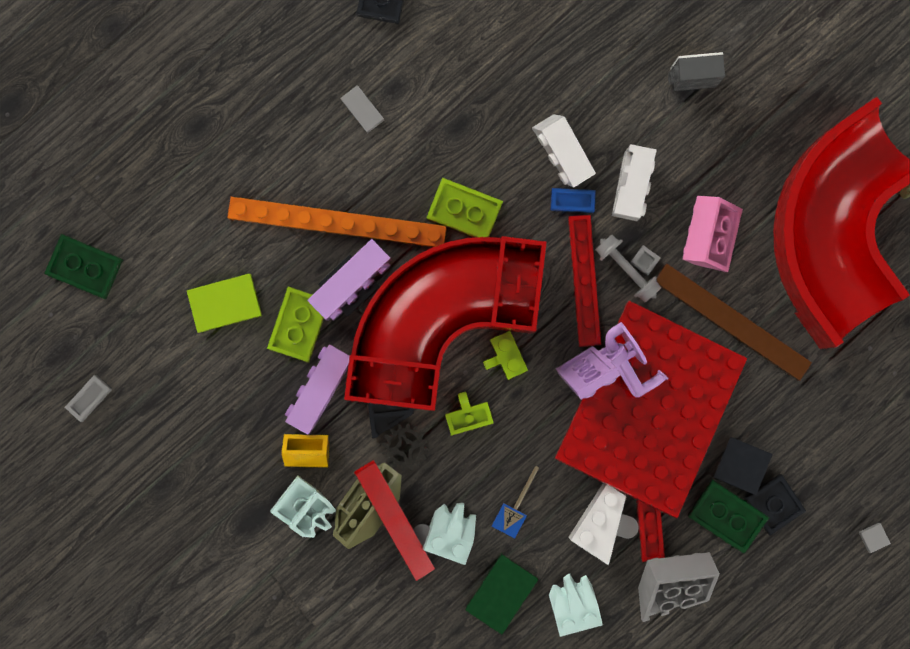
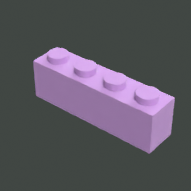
M371 239L307 301L325 320H335L343 312L341 308L346 303L352 304L359 297L357 293L362 288L365 290L369 288L375 281L373 278L378 273L383 274L391 266L389 264L391 258Z
M330 344L327 348L325 346L322 348L318 355V358L321 360L317 367L312 366L307 375L309 381L306 386L302 385L296 394V397H298L295 405L291 404L285 413V416H287L286 423L307 435L312 433L348 370L350 355Z

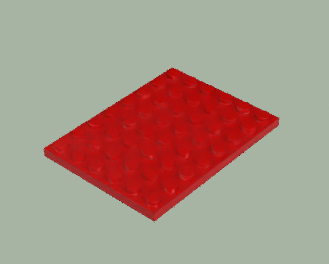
M628 301L617 324L620 322L624 324L647 360V363L643 364L634 356L628 360L641 384L654 377L658 370L663 372L669 379L643 396L635 397L631 394L620 375L614 383L602 386L589 398H583L554 459L659 511L678 518L747 358ZM622 334L615 338L617 343L623 345L626 343Z

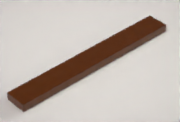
M667 263L658 274L657 282L661 288L796 380L800 381L812 364L811 361Z

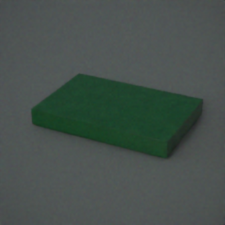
M61 234L44 274L107 299L123 259Z
M713 479L688 514L689 518L744 554L769 519V516Z
M501 553L465 610L502 635L538 581V577Z

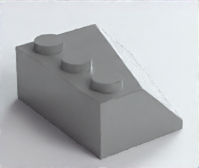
M710 552L647 560L638 587L642 622L649 621V616L657 613L664 616L676 607L680 606L682 609H686L710 600L720 574Z

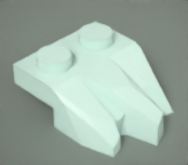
M297 475L270 511L288 524L289 528L300 536L314 538L316 535L314 528L316 526L325 531L332 527L326 520L325 514H333L336 509L315 487Z
M457 503L452 513L443 504L434 512L423 550L465 565L474 541L476 514H470L465 518L463 516L464 503Z
M569 573L563 577L564 587L560 588L557 585H552L549 598L560 637L603 625L592 584L586 575L581 577L579 583H576Z

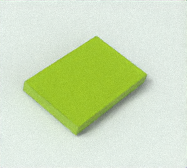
M442 178L426 219L472 237H489L503 201Z
M250 273L186 290L197 333L262 316Z
M291 287L287 288L267 349L310 362L324 317L307 301L312 294Z

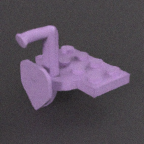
M622 322L607 332L605 348L598 351L592 346L556 368L559 376L580 399L593 396L597 389L614 383L620 375L631 394L635 397L643 396L669 379L663 372L658 370L654 377L641 384L628 360L634 356L643 364H646L647 360L639 345ZM620 334H622L626 342L624 345L617 343L615 340Z

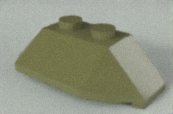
M382 463L378 468L398 502L400 499L402 475L387 463ZM358 479L336 509L333 536L348 549L374 536L382 525L380 517Z

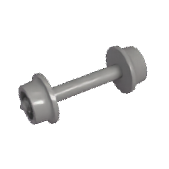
M613 235L607 239H600L601 245L595 249L600 255V260L602 261L610 255L641 288L634 294V297H639L644 303L650 298H656V293L661 289L657 282V277L654 276L646 282L619 253L616 247L623 240H618Z

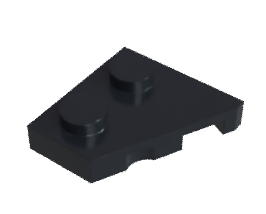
M368 403L372 439L413 415L414 409Z

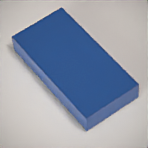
M552 188L551 211L594 213L596 190Z

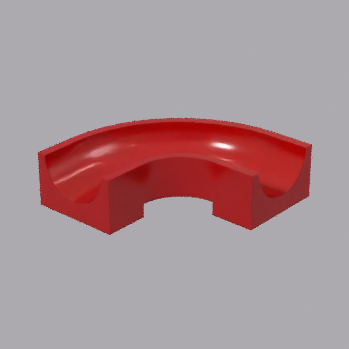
M875 97L812 143L801 155L787 177L776 208L773 231L774 252L781 281L789 299L797 310L795 315L820 349L838 347L844 342L842 339L863 321L884 308L910 296L882 257L875 239V224L881 208L893 195L910 184V159L894 146L885 133L879 118V107L882 103L878 97Z
M504 236L501 238H465L432 247L403 264L377 290L359 322L354 337L352 353L349 357L344 400L435 411L442 359L449 345L457 337L468 331L481 328L530 334L536 332L547 242Z

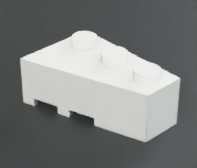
M553 114L532 127L539 142L549 154V160L559 170L560 173L558 175L564 185L568 184L571 187H575L596 174L564 116Z
M630 144L624 152L612 216L638 221L641 216L645 215L647 204L644 201L651 187L649 180L654 171L656 149Z
M603 483L569 535V539L607 565L610 562L626 496Z

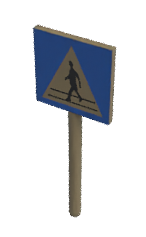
M538 466L534 467L514 508L503 503L491 527L515 539L527 516L517 509L539 469Z

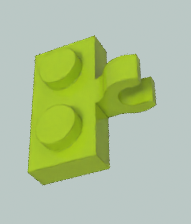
M510 331L490 339L496 356L483 362L486 370L501 364L507 380L528 371Z
M466 392L458 394L462 409L445 414L451 436L493 424L488 402L470 406Z

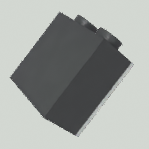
M723 52L678 56L671 67V72L668 73L669 85H672L673 91L716 88L725 77Z

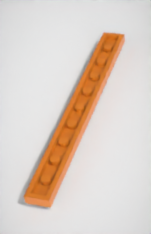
M237 197L230 198L228 219L428 247L444 244L446 226Z

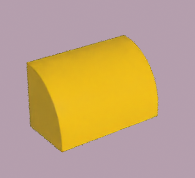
M284 434L282 446L284 466L328 467V435Z

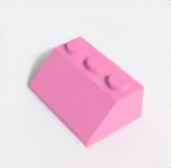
M697 196L691 225L688 229L689 234L684 248L683 260L694 265L728 272L743 209L720 197Z

